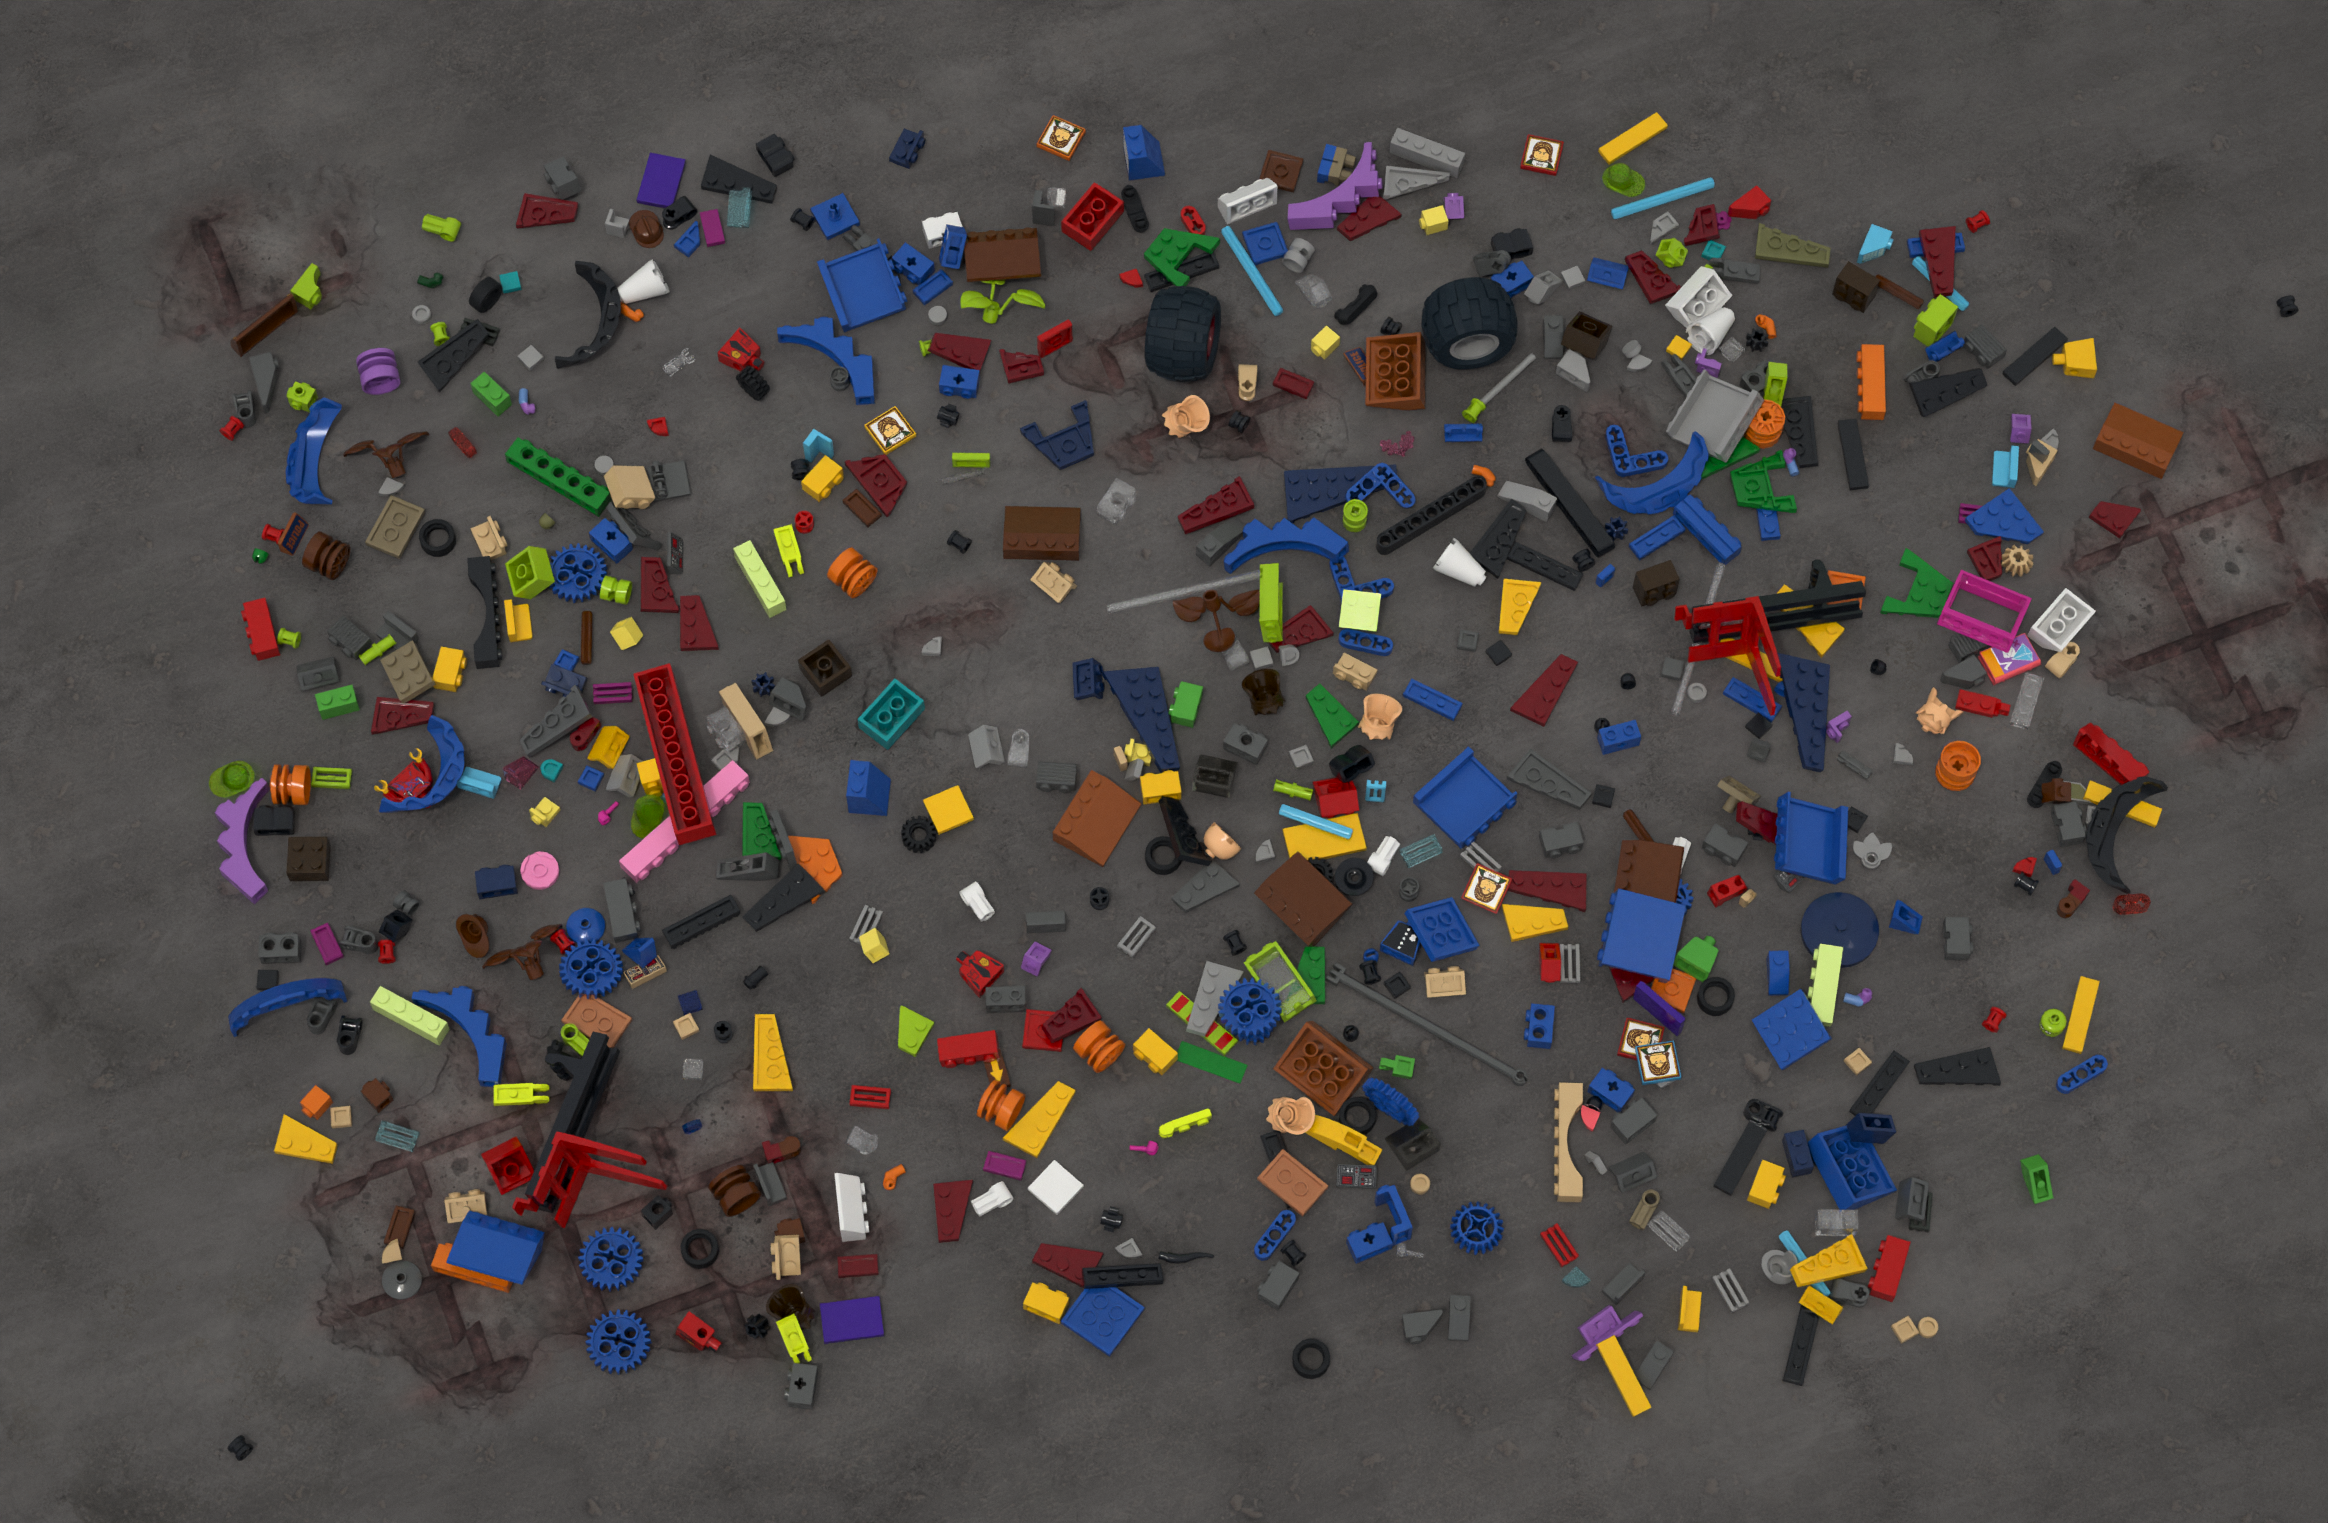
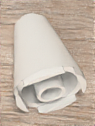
M653 259L617 287L621 302L624 301L625 304L670 292L667 283L664 284V277Z
M1723 307L1691 323L1686 329V333L1688 332L1689 334L1688 342L1699 353H1702L1703 348L1707 349V355L1713 354L1735 321L1733 311Z
M1453 538L1452 543L1445 549L1433 569L1474 587L1477 584L1481 586L1487 577L1484 575L1486 571L1463 545Z

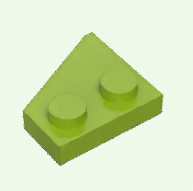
M901 1005L898 1049L916 1057L932 1030L934 1022Z

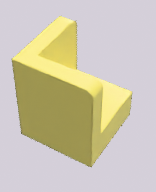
M632 617L617 622L610 631L621 650L636 645L643 637L641 630Z
M876 928L859 937L863 952L872 963L890 954L884 936Z

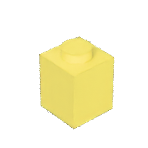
M1443 205L1422 211L1419 224L1421 229L1425 230L1426 235L1448 229V218Z
M1325 326L1311 340L1312 352L1318 357L1321 356L1324 360L1340 345V336L1328 326Z

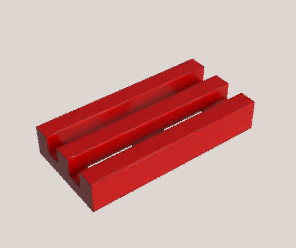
M852 1085L849 1104L850 1106L889 1109L891 1089ZM855 1091L886 1094V1097L855 1094ZM854 1099L874 1100V1101H885V1103H881V1102H871V1101H860V1100H854Z
M1557 1223L1545 1232L1540 1233V1236L1561 1267L1579 1257ZM1554 1231L1557 1232V1234L1559 1235V1237L1571 1253L1572 1257H1570V1255L1567 1253V1251L1555 1235ZM1550 1234V1236L1552 1237V1239L1554 1240V1242L1566 1258L1565 1261L1561 1258V1256L1559 1255V1253L1557 1252V1250L1555 1249L1547 1235Z

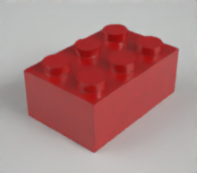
M1094 182L1061 221L1062 232L1092 251L1123 214L1124 201Z

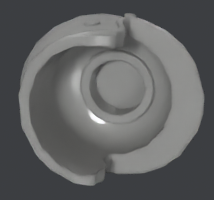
M1770 1250L1762 1257L1761 1266L1770 1281L1784 1285L1794 1280L1790 1269L1798 1264V1261L1790 1250L1785 1253L1780 1250Z

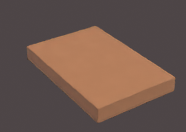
M583 994L581 998L578 995L561 1021L564 1024L576 1025L578 1030L589 1039L593 1031L607 1034L609 1037L607 1046L614 1048L631 1023L632 1018L598 997L595 999L594 995H590V998L587 999L586 994Z
M1284 1149L1257 1177L1259 1182L1301 1216H1304L1328 1189L1326 1183Z

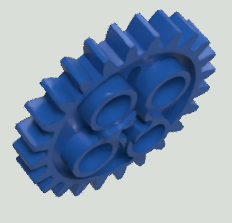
M579 543L576 548H573L572 544H570L568 550L563 546L562 553L556 550L557 557H550L552 561L550 566L555 582L549 586V589L553 588V594L558 593L559 599L565 596L566 602L572 598L573 603L576 602L577 598H580L581 602H583L584 597L591 600L590 594L597 596L596 589H601L602 581L605 575L607 576L605 571L607 567L604 564V558H600V553H595L593 547L588 551L586 544L582 549ZM570 560L575 561L573 564H567ZM588 565L593 566L591 569H584ZM562 577H568L566 581L560 580ZM580 582H586L584 586L578 585Z
M585 939V944L583 945L577 941L578 947L571 945V952L565 950L566 957H561L562 963L559 964V969L561 970L559 973L560 977H563L562 984H566L567 990L572 988L573 995L579 992V998L586 994L587 999L590 998V995H594V998L597 999L599 993L605 997V991L607 990L611 993V986L617 988L616 981H621V974H623V968L621 967H623L622 961H619L620 954H616L615 948L610 950L609 943L603 946V940L596 944L595 939L592 940V943ZM590 955L597 956L595 958H589ZM575 966L582 967L579 970L573 969ZM603 968L609 969L606 972L601 971ZM590 979L594 981L592 983L585 982L586 980Z
M1243 978L1242 984L1236 980L1235 987L1229 984L1230 991H1223L1224 996H1220L1221 1003L1218 1004V1009H1220L1218 1014L1219 1017H1222L1221 1023H1226L1225 1029L1231 1028L1232 1035L1238 1032V1038L1246 1034V1039H1249V1036L1252 1034L1254 1039H1256L1258 1033L1264 1037L1265 1030L1270 1033V1026H1277L1276 1021H1280L1279 1014L1282 1013V1008L1280 1007L1281 1000H1278L1279 994H1274L1275 988L1268 989L1269 983L1267 982L1262 985L1261 979L1254 983V978H1251L1250 982ZM1253 994L1259 995V997L1255 999L1251 998L1250 996ZM1235 1002L1241 1003V1005L1237 1007L1233 1006L1232 1004ZM1262 1010L1267 1011L1265 1015L1259 1014ZM1244 1018H1248L1250 1020L1246 1023L1241 1022V1020Z
M1371 1077L1362 1086L1365 1095L1369 1097L1370 1101L1374 1102L1373 1105L1380 1111L1385 1112L1387 1116H1391L1393 1120L1396 1119L1399 1123L1402 1122L1404 1125L1413 1126L1419 1118L1417 1109L1413 1107L1412 1103L1408 1102V1098L1396 1091L1395 1088H1391L1388 1083L1385 1084L1382 1080L1379 1081L1377 1078L1373 1079Z
M613 1227L610 1228V1232L603 1228L602 1234L595 1231V1238L589 1235L590 1242H583L586 1249H580V1253L583 1256H579L578 1259L583 1263L579 1264L580 1269H585L581 1273L583 1276H588L586 1278L588 1283L593 1281L594 1288L600 1284L602 1291L605 1286H608L609 1292H611L612 1286H615L619 1291L621 1284L626 1288V1281L634 1282L632 1276L639 1277L636 1269H642V1265L639 1263L643 1262L644 1259L639 1255L643 1254V1251L638 1249L640 1243L635 1242L636 1238L634 1235L629 1238V1231L622 1234L621 1228L617 1232H614ZM608 1244L609 1248L602 1251L599 1249L601 1245ZM622 1249H627L629 1251L624 1256L618 1254L619 1251ZM614 1256V1259L608 1262L607 1259H611V1257ZM598 1262L604 1264L601 1269L593 1268ZM617 1267L623 1269L620 1274L612 1273Z
M617 1309L616 1315H613L610 1310L609 1317L601 1314L603 1320L595 1319L597 1326L590 1325L593 1333L588 1332L587 1337L590 1340L585 1341L586 1345L590 1346L586 1349L587 1353H592L589 1356L590 1360H595L594 1364L596 1367L602 1364V1371L608 1368L609 1374L614 1369H616L618 1375H620L621 1369H624L626 1374L629 1367L636 1370L634 1364L642 1365L640 1358L647 1359L644 1351H650V1347L647 1344H651V1339L646 1338L650 1336V1332L645 1331L648 1328L647 1325H641V1317L635 1320V1313L629 1317L628 1310L623 1315H621L619 1309ZM609 1327L617 1328L613 1334H608L606 1331ZM630 1331L636 1333L633 1338H627L626 1334ZM621 1339L622 1342H619L618 1345H616L615 1342H618V1340ZM604 1346L611 1347V1350L609 1352H601V1349ZM629 1350L631 1353L628 1357H621V1352Z

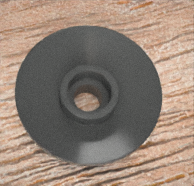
M397 1261L391 1264L382 1276V1286L385 1292L397 1300L411 1298L419 1291L422 1284V1275L419 1268L409 1261ZM400 1275L405 1276L402 1281H398V1277Z

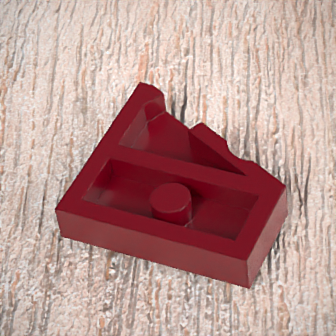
M1711 204L1696 208L1693 215L1694 218L1689 225V233L1687 238H1684L1685 246L1720 238L1715 205Z
M1005 349L999 350L1008 384L1044 375L1040 356L1026 355L1021 352H1016V354L1005 352Z
M2100 501L2089 518L2120 539L2140 514L2141 509Z
M2001 536L1967 550V554L1979 576L1988 581L1997 579L2002 575Z

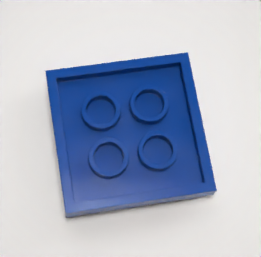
M1452 897L1410 908L1404 913L1431 962L1473 951L1480 946Z
M1799 989L1752 1019L1781 1070L1786 1069L1832 1039L1802 989Z
M1116 1287L1084 1289L1061 1320V1324L1110 1357L1143 1313L1145 1307Z

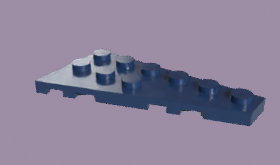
M1396 464L1388 465L1397 475ZM1375 466L1284 471L1287 520L1294 523L1298 519L1308 518L1317 512H1324L1346 504V492ZM1384 467L1382 469L1377 468L1379 470L1377 474L1379 476L1384 475L1386 479L1383 482L1386 483L1392 475L1390 474L1387 477L1384 473L1386 471ZM1365 479L1362 483L1365 489H1371L1373 486L1370 479ZM1390 481L1389 487L1397 485L1396 481ZM1380 484L1372 492L1384 490V488ZM1358 485L1356 486L1359 489L1354 494L1350 492V500L1357 498L1361 492L1365 495Z
M1777 653L1781 665L1780 678L1783 680L1784 695L1790 718L1793 720L1794 735L1797 736L1799 744L1798 751L1803 769L1822 772L1824 770L1830 665Z
M1159 667L1103 671V678L1109 683L1113 695L1115 694L1118 698L1122 710L1133 728L1139 733L1142 743H1145L1149 750V755L1160 773L1167 770L1179 771L1180 764Z

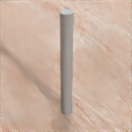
M1533 353L1529 354L1480 401L1486 405L1536 359Z

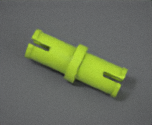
M389 634L377 644L373 643L370 649L359 655V658L366 666L376 657L383 656L382 653L396 645V642Z
M1276 779L1273 791L1288 794L1292 798L1295 796L1308 801L1311 800L1313 789L1298 786L1294 782L1291 784Z

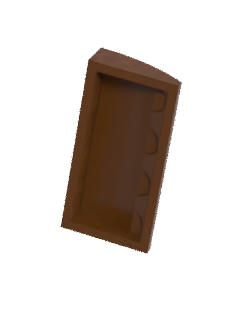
M288 294L235 336L230 342L231 348L242 357L295 315L298 310L294 296Z

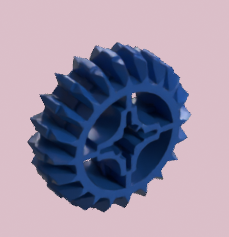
M1479 1201L1476 1202L1474 1207L1472 1202L1468 1203V1208L1462 1205L1461 1211L1456 1210V1216L1451 1219L1453 1224H1450V1229L1454 1230L1451 1232V1237H1456L1454 1239L1455 1244L1461 1242L1460 1250L1467 1247V1254L1470 1253L1471 1249L1474 1250V1255H1477L1478 1250L1485 1254V1248L1492 1251L1493 1246H1498V1240L1502 1239L1500 1233L1504 1231V1228L1501 1226L1503 1220L1498 1219L1500 1217L1499 1213L1493 1214L1494 1207H1491L1489 1210L1487 1209V1203L1483 1207H1480ZM1474 1215H1480L1485 1218L1478 1219ZM1467 1218L1469 1227L1463 1233L1461 1223ZM1489 1224H1492L1493 1233L1487 1238L1485 1229L1488 1228ZM1476 1226L1477 1228H1478V1227H1481V1228H1480V1231H1479L1478 1229H1473V1227ZM1470 1238H1477L1479 1242L1472 1241Z

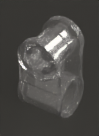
M1235 635L1233 645L1228 650L1222 652L1231 671L1249 664L1248 656Z
M1018 729L1013 733L1008 754V766L1027 768L1030 747L1027 731Z

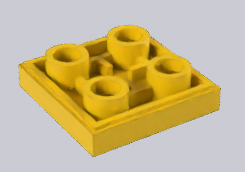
M958 785L923 800L938 835L974 820Z

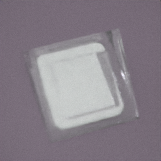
M1048 187L1047 205L1065 207L1067 188Z

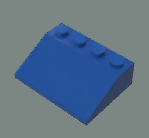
M1847 1125L1818 1133L1807 1142L1810 1154L1841 1213L1855 1210L1897 1191L1873 1144L1851 1142Z
M468 1211L451 1248L447 1263L523 1285L542 1252L545 1232L478 1212Z

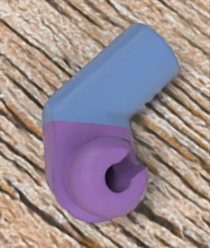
M525 388L520 389L519 404L523 412L527 415L530 413L534 414L536 411L535 404H528V390Z
M1793 448L1786 449L1783 452L1790 476L1799 474L1794 459L1796 451Z
M1864 988L1856 996L1846 993L1843 1002L1860 1007L1871 1000L1872 991Z

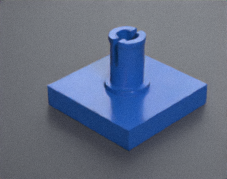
M843 193L810 208L813 217L827 240L851 230L853 225H860L857 216Z

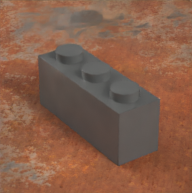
M626 878L603 883L615 943L638 938L637 932H640L641 929L639 920L635 921L634 919L637 909L635 902H631L630 896L633 895L632 885L627 884Z

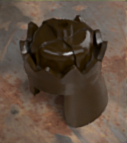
M1260 669L1250 673L1242 681V688L1250 698L1251 709H1253L1255 715L1258 713L1263 715L1276 714L1280 706L1283 707V702H1286L1280 690V674L1276 670Z
M788 1284L777 1289L769 1297L766 1304L767 1313L778 1321L795 1314L801 1330L810 1329V1321L815 1318L813 1314L815 1310L805 1301L802 1288L795 1284Z

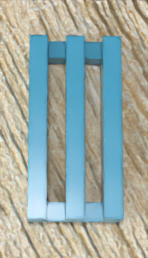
M1367 780L1365 800L1384 802L1386 781H1382L1381 785L1378 784L1379 781L1375 780V783L1371 784V780ZM1370 789H1374L1373 797H1369ZM1378 789H1381V797H1377Z

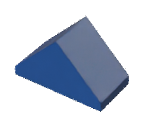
M1897 900L1893 908L1889 928L1919 934L1923 916L1902 901Z
M635 938L622 949L625 955L642 968L657 957L653 938Z

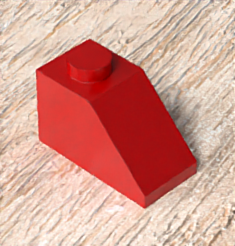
M1756 185L1729 206L1728 215L1736 218L1757 219L1760 216H1765L1770 211L1772 200Z
M1539 943L1541 981L1548 983L1560 981L1561 954L1559 943Z

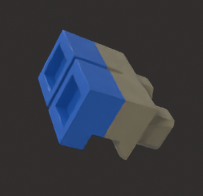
M1326 144L1318 170L1317 182L1325 183L1327 181L1339 186L1340 182L1343 183L1352 174L1350 171L1343 170L1344 167L1354 169L1356 157L1347 154V149Z

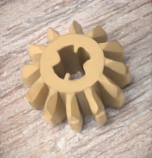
M2015 544L2011 549L2007 548L2005 553L2002 554L2003 561L2001 563L2002 567H2006L2005 573L2012 572V577L2016 573L2019 577L2023 573H2029V568L2033 566V555L2029 554V549L2023 550L2022 545L2017 548Z

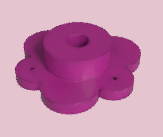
M1725 211L1717 213L1719 230H1728L1732 221L1731 217H1728Z

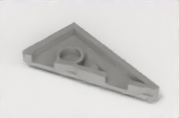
M1386 166L1383 199L1393 198L1449 181L1450 173Z

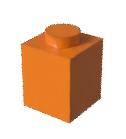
M315 1085L300 1102L303 1108L301 1111L307 1117L311 1118L313 1116L318 1120L333 1104V1101L327 1093Z

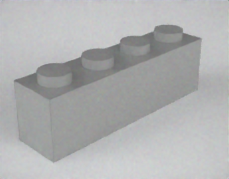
M1400 128L1396 129L1390 142L1391 154L1439 172H1448L1450 176L1458 178L1464 165V152Z

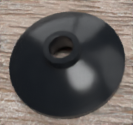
M1360 858L1344 860L1335 872V881L1338 888L1350 896H1358L1367 892L1372 886L1374 879L1371 866ZM1354 875L1359 877L1357 881H1352Z

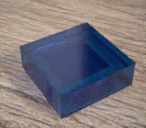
M697 990L678 996L683 1015L703 1010Z

